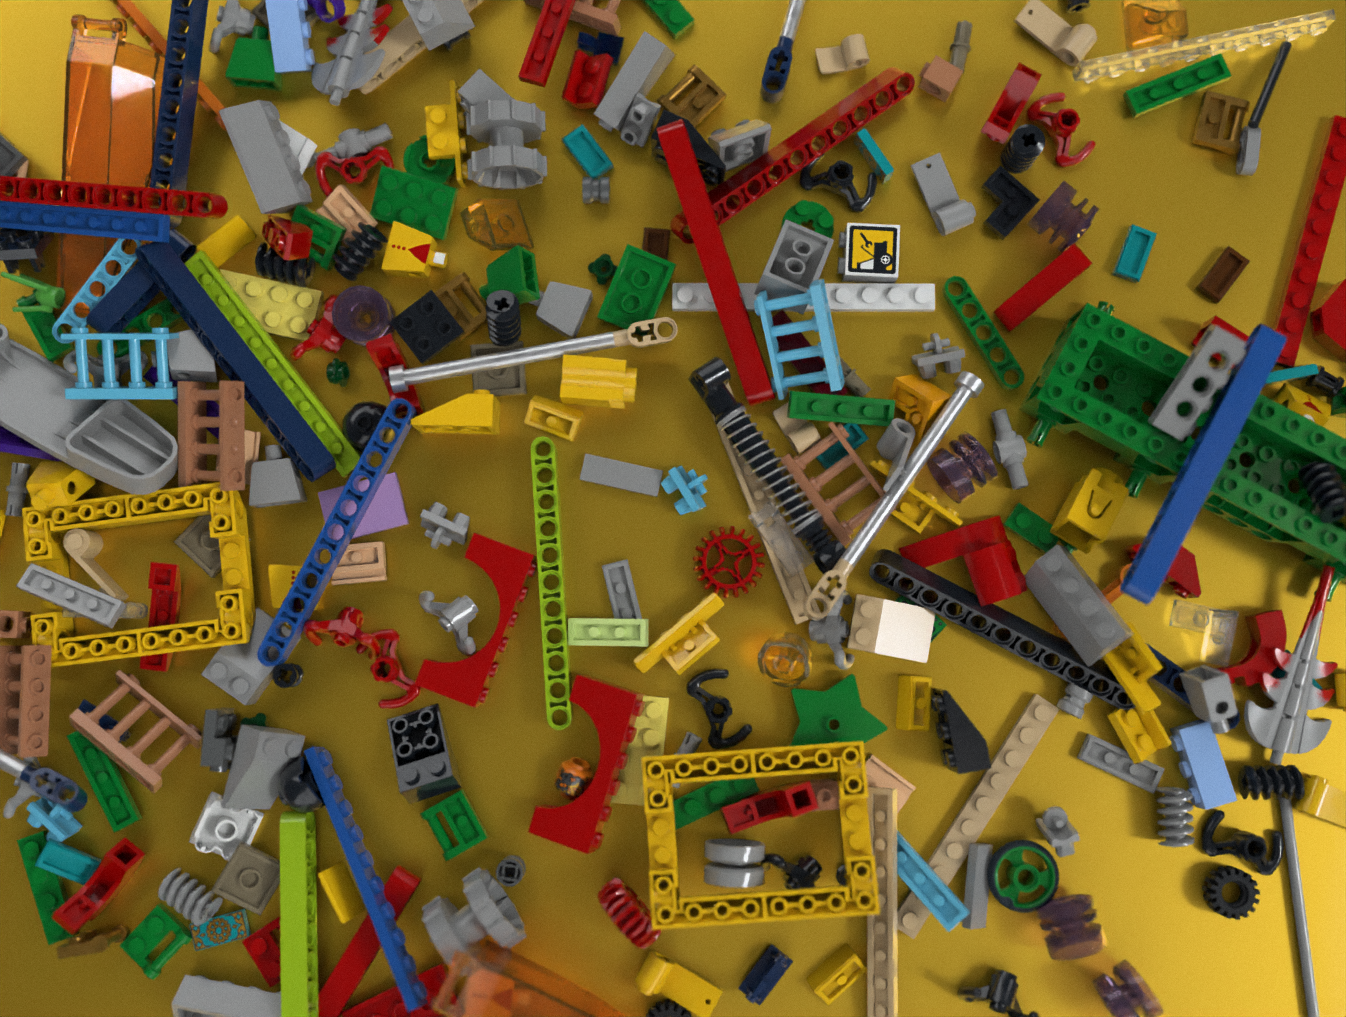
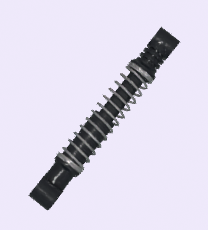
M712 358L694 370L688 380L715 416V424L719 427L718 429L720 431L724 429L728 435L726 439L730 438L734 443L732 448L737 447L740 452L738 456H743L746 460L744 465L749 464L752 469L750 473L756 474L758 477L756 482H760L763 479L766 481L767 485L762 488V491L771 488L773 493L768 499L778 498L779 502L774 508L783 505L785 510L781 513V516L790 515L791 519L787 522V525L795 523L792 530L793 534H795L796 538H801L803 541L807 540L805 545L812 547L809 550L810 552H815L813 560L818 569L823 574L831 571L846 548L838 540L832 541L831 538L833 536L831 534L827 535L829 530L823 529L825 526L823 523L824 518L818 509L809 511L808 507L811 505L812 500L803 502L802 498L806 495V492L803 491L797 494L795 491L800 483L793 485L789 483L794 474L785 476L783 473L787 470V466H777L781 461V457L774 455L775 448L770 449L768 446L769 440L762 438L763 431H757V423L750 421L751 414H745L747 408L742 403L737 402L726 387L731 378L728 368L720 358Z

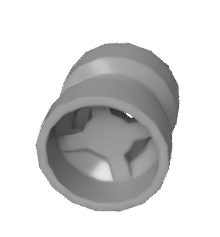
M1068 683L1065 688L1066 695L1064 698L1059 699L1056 707L1078 719H1082L1085 713L1084 705L1090 703L1093 694L1074 684Z

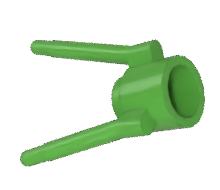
M1 272L2 277L37 289L35 297L41 305L13 307L12 310L14 312L44 311L52 313L53 308L59 309L63 306L66 298L63 288L51 286L25 274L16 276L7 272Z

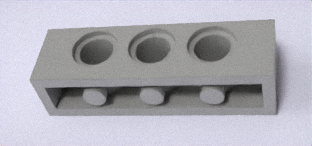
M1211 324L1148 421L1181 441L1185 436L1189 437L1197 426L1195 420L1201 412L1205 413L1213 402L1211 397L1216 389H1221L1229 378L1228 371L1232 365L1238 364L1245 355L1246 350L1244 347L1247 343ZM1219 352L1221 354V362L1215 367H1210L1209 357L1213 353ZM1198 377H1204V388L1194 391L1192 388L1193 381ZM1188 401V412L1178 415L1176 412L1177 405L1180 402Z

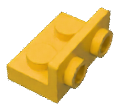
M1136 707L1130 710L1116 708L1107 715L1134 764L1144 761L1156 750L1167 748L1172 744L1154 710L1141 714Z

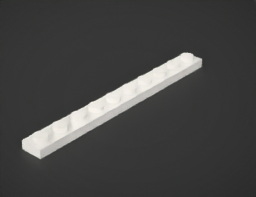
M672 283V311H717L708 283ZM738 283L747 311H755L754 300H757V295L754 293L759 283ZM825 283L831 312H934L935 284ZM808 304L805 312H815L814 307ZM783 308L784 311L795 312L788 308Z

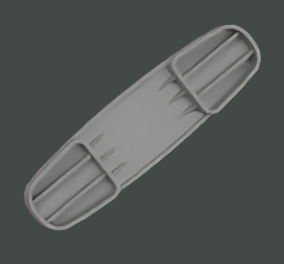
M0 324L1 426L63 462L131 494L145 495L156 492L173 478L178 470V445L175 438L126 399H65V388L75 387V382H78L77 377L38 353L10 339L7 328Z

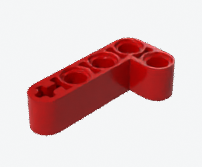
M1074 243L994 310V315L1011 332L1093 263Z

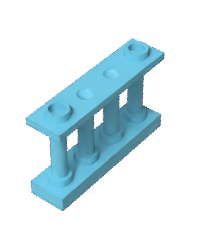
M824 279L813 281L807 293L768 300L766 290L760 291L756 297L757 300H754L756 315L761 316L774 375L771 377L773 392L778 393L779 400L785 399L788 387L824 381L826 384L830 383L831 391L842 390L845 380ZM804 304L814 307L815 316L810 320L777 326L773 324L772 310ZM810 330L819 332L821 342H818V345L779 351L777 336ZM815 356L825 359L826 368H823V371L785 377L782 362Z
M71 328V333L61 334V339H75L78 382H75V387L65 388V399L178 398V386H172V382L169 381L167 339L179 338V333H169V328H152V333H89L88 328ZM86 339L102 340L104 382H102V386H93L92 381H89ZM113 339H128L131 382H128V386H119V382L116 381ZM140 339H155L158 382H155V386H146V382L142 380Z

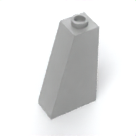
M643 32L594 115L600 118L598 124L610 132L613 128L621 132L635 95L641 93L646 97L675 56L665 44L647 32Z

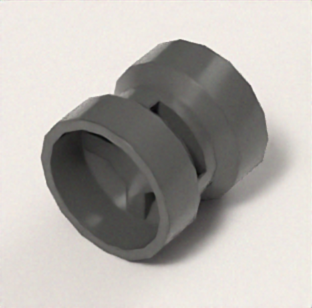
M583 177V204H591L593 201H600L602 204L610 203L609 177H601L599 180H594L592 177Z
M517 855L506 856L496 869L498 881L507 887L517 885L526 872L524 860Z

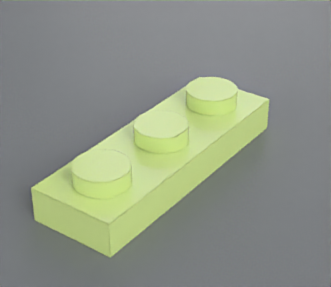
M568 618V645L649 646V619Z

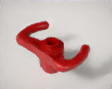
M1063 92L1044 95L1034 101L1027 109V117L1029 121L1043 125L1048 131L1056 146L1054 161L1059 167L1065 168L1084 161L1092 153L1096 143L1090 140L1077 154L1073 156L1068 155L1071 136L1080 124L1078 113L1070 108L1060 109L1057 113L1041 110L1045 105L1065 101L1066 95Z
M382 146L373 148L366 156L338 159L326 151L317 156L315 166L316 178L319 187L328 198L333 189L326 177V167L329 166L340 172V175L344 177L347 183L359 184L364 182L368 176V170L378 161H382L385 166L394 168L393 159L388 149ZM370 159H372V161H370L367 165H366V163L364 162V161H369ZM351 167H359L360 174L357 173L358 176H353L350 172Z
M331 294L324 301V315L319 321L314 319L306 330L310 334L307 340L291 349L289 358L292 361L299 360L305 352L319 347L328 353L332 352L334 354L341 348L347 337L334 324V309L339 302L337 295Z
M344 607L338 613L336 620H306L304 623V635L315 646L322 644V638L316 634L318 632L330 634L333 643L340 647L354 645L356 641L368 646L371 649L368 653V657L371 660H375L381 654V646L378 640L373 635L364 633L361 630L364 623V614L354 607Z
M382 629L371 633L378 641L385 640L381 656L377 657L370 667V671L374 676L373 679L377 682H392L407 690L406 694L401 697L379 700L378 706L382 709L403 707L420 695L421 687L414 685L416 680L406 676L402 663L398 658L396 650L400 641V635L394 629ZM359 643L355 649L358 654H363L369 647ZM386 665H390L391 668L388 673L385 671Z

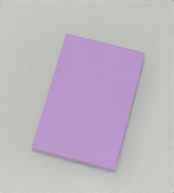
M397 473L385 475L352 539L409 524ZM368 479L359 481L358 487L360 491L367 490L369 487ZM346 485L318 492L325 523ZM350 501L346 505L345 510L349 516L356 512L354 501ZM337 525L333 529V536L336 540L340 539L344 532L342 526Z

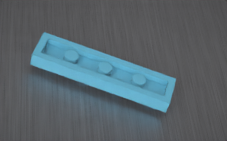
M897 830V874L944 928L950 932L970 911Z

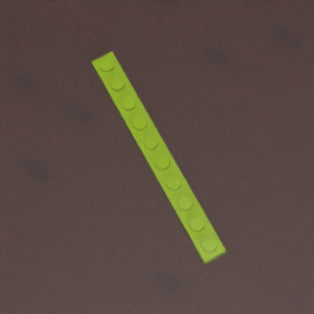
M200 250L184 263L331 453L336 463V469L341 476H348L354 471L362 456L361 453L348 442L341 427L205 251Z

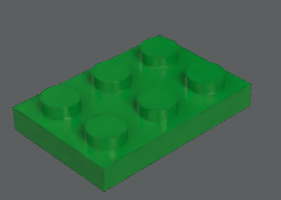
M382 165L370 214L375 219L393 224V221H396L432 237L446 240L459 189Z
M627 244L597 318L622 329H628L635 322L654 319L676 264ZM636 328L634 334L643 337L648 335V332H640V329Z

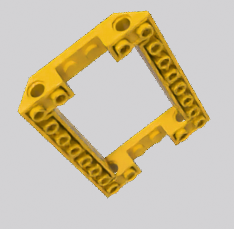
M220 482L157 490L145 495L125 494L74 501L68 506H50L43 511L37 510L34 507L22 508L26 562H37L38 566L69 579L68 552L64 548L63 540L67 532L72 529L78 528L90 531L211 515V521H209L210 538L219 539L223 591H217L215 594L216 605L220 609V619L74 637L73 612L40 598L41 614L30 615L33 645L51 646V668L249 643L256 618L247 514L238 490L220 491Z
M863 741L641 757L650 861L649 883L652 930L880 914L875 857L872 855L867 806L869 795ZM836 772L846 885L680 897L672 784Z

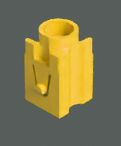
M563 354L559 397L563 404L625 408V402H635L638 370L637 368H628L627 360L593 357L590 354L584 356Z
M1102 467L1091 468L1088 475H1083L1080 482H1075L1049 532L1085 554L1089 553L1095 544H1101L1105 541L1129 489L1123 486L1120 476L1111 470Z

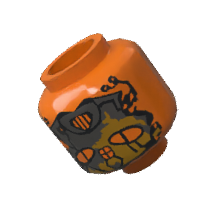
M572 757L570 760H565L561 763L555 778V787L560 791V795L563 798L575 800L589 787L594 777L590 764L577 757Z

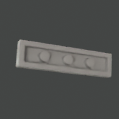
M33 563L29 565L16 585L22 591L111 629L127 606L121 600Z

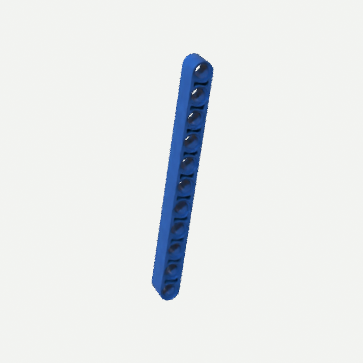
M1261 323L1250 334L1244 347L1246 350L1245 355L1238 364L1234 365L1227 382L1213 405L1120 586L1121 592L1145 605H1148L1157 594L1286 343V336Z
M401 398L394 399L384 412L258 649V660L264 666L270 667L283 664L289 658L303 631L305 621L309 620L404 442L411 428V419L417 415L415 407L407 400ZM400 406H407L408 413L406 417L398 419L396 416L397 409ZM389 429H393L395 438L392 442L386 443L383 437L384 433ZM380 453L382 463L377 467H373L371 458L374 454ZM367 477L369 487L365 491H360L358 487L359 480ZM354 501L356 512L349 516L345 508L348 502ZM340 525L344 533L340 539L336 540L333 536V529L335 526ZM324 549H327L331 556L326 564L320 560V554ZM312 573L316 575L318 580L314 588H311L307 583V578ZM297 598H301L304 601L305 606L302 612H298L294 607ZM284 622H288L292 629L288 637L282 633L281 628ZM272 646L278 650L279 654L275 661L269 657V649Z

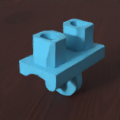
M683 466L674 467L668 471L670 475L661 482V485L668 494L673 493L677 489L680 490L683 498L674 503L680 515L696 512L707 506L701 495L707 492L703 485L708 480L706 474L698 477L694 469L686 473Z
M44 798L31 802L26 808L30 812L27 818L29 824L36 828L44 825L49 830L46 835L47 840L51 838L62 842L77 833L83 826L73 817L74 815L71 812Z

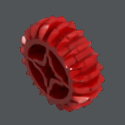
M723 526L719 527L720 536H716L713 530L709 531L712 540L709 541L707 538L702 537L701 541L706 547L696 546L695 548L697 552L702 553V556H693V561L701 562V566L693 568L694 572H703L697 578L698 582L706 578L708 582L705 584L704 589L708 590L713 585L715 586L713 592L718 594L719 589L724 590L723 598H728V590H732L734 598H737L739 596L738 588H741L743 593L747 594L749 592L746 587L747 583L752 587L757 586L752 577L761 579L763 576L760 572L756 571V568L765 567V563L757 562V559L765 556L764 553L756 554L754 551L761 544L758 542L752 546L749 543L754 538L752 534L747 539H744L742 536L745 533V529L743 528L739 531L738 535H734V526H730L729 534H725ZM722 541H735L745 548L735 553L730 552L723 545ZM715 546L720 560L716 565L707 569V554ZM724 554L734 558L741 555L733 563L734 571L728 569V567L716 569L724 562ZM750 555V571L746 578L743 579L738 563ZM720 572H728L736 583L723 584L712 576Z
M616 877L602 886V889L597 894L599 903L613 924L636 947L645 949L647 946H651L657 937L661 935V929L652 930L651 910L645 905L639 895L627 883Z

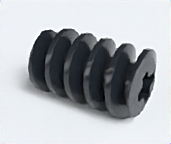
M1032 124L1019 126L1001 153L1003 167L1008 172L1014 174L1027 171L1044 149L1045 137L1043 132Z
M362 222L358 223L359 228L362 230L361 233L356 230L351 232L355 240L348 237L345 239L349 248L342 245L339 246L338 249L343 255L340 256L336 253L332 255L336 261L335 269L350 281H356L358 278L357 274H361L364 271V267L371 263L370 259H374L377 251H381L383 243L388 242L387 238L379 230Z
M262 242L257 250L255 266L260 276H268L270 279H278L281 282L287 281L291 285L297 284L299 287L304 288L313 279L315 258L312 257L309 262H307V258L283 260L272 247L268 250V244Z
M506 290L491 293L486 298L485 308L490 340L498 346L512 345L518 341L522 332L518 298Z
M1314 462L1303 466L1298 473V477L1302 481L1308 497L1311 498L1310 500L1320 516L1321 522L1325 524L1333 523L1346 515V486L1340 480L1341 476L1336 472L1335 465L1332 463L1322 464L1321 462Z
M1244 765L1239 771L1238 786L1244 800L1247 799L1249 793L1252 800H1258L1260 793L1263 800H1269L1271 793L1275 800H1280L1282 794L1286 800H1291L1293 794L1298 800H1301L1304 796L1303 777L1295 765H1276L1275 767L1272 765L1264 767L1260 765L1253 767Z

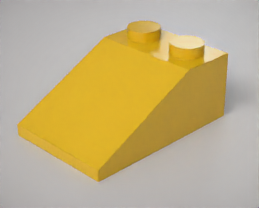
M474 390V394H464L411 419V426L420 433L499 434L500 402L494 394H490L489 390Z

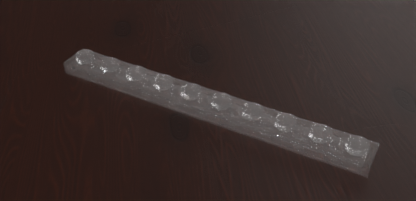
M1334 9L1080 61L1072 74L1074 82L1084 80L1087 83L1105 75L1117 77L1125 73V71L1134 70L1135 72H1141L1154 65L1165 67L1178 60L1185 59L1186 62L1198 59L1202 55L1210 54V56H1214L1219 53L1223 54L1226 50L1235 49V51H1242L1255 44L1266 46L1279 39L1285 38L1286 41H1291L1303 34L1310 33L1311 36H1315L1325 32L1327 27L1336 20Z

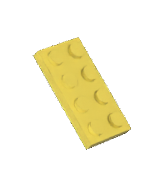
M220 269V272L268 334L302 342L307 340L310 335L306 332L307 328L314 319L318 320L324 297L322 291Z
M643 696L642 701H645L644 710L641 716L636 719L634 725L637 728L636 736L633 742L628 745L626 751L629 755L626 767L620 770L618 777L620 787L616 796H612V803L644 806L641 757L664 756L669 698Z

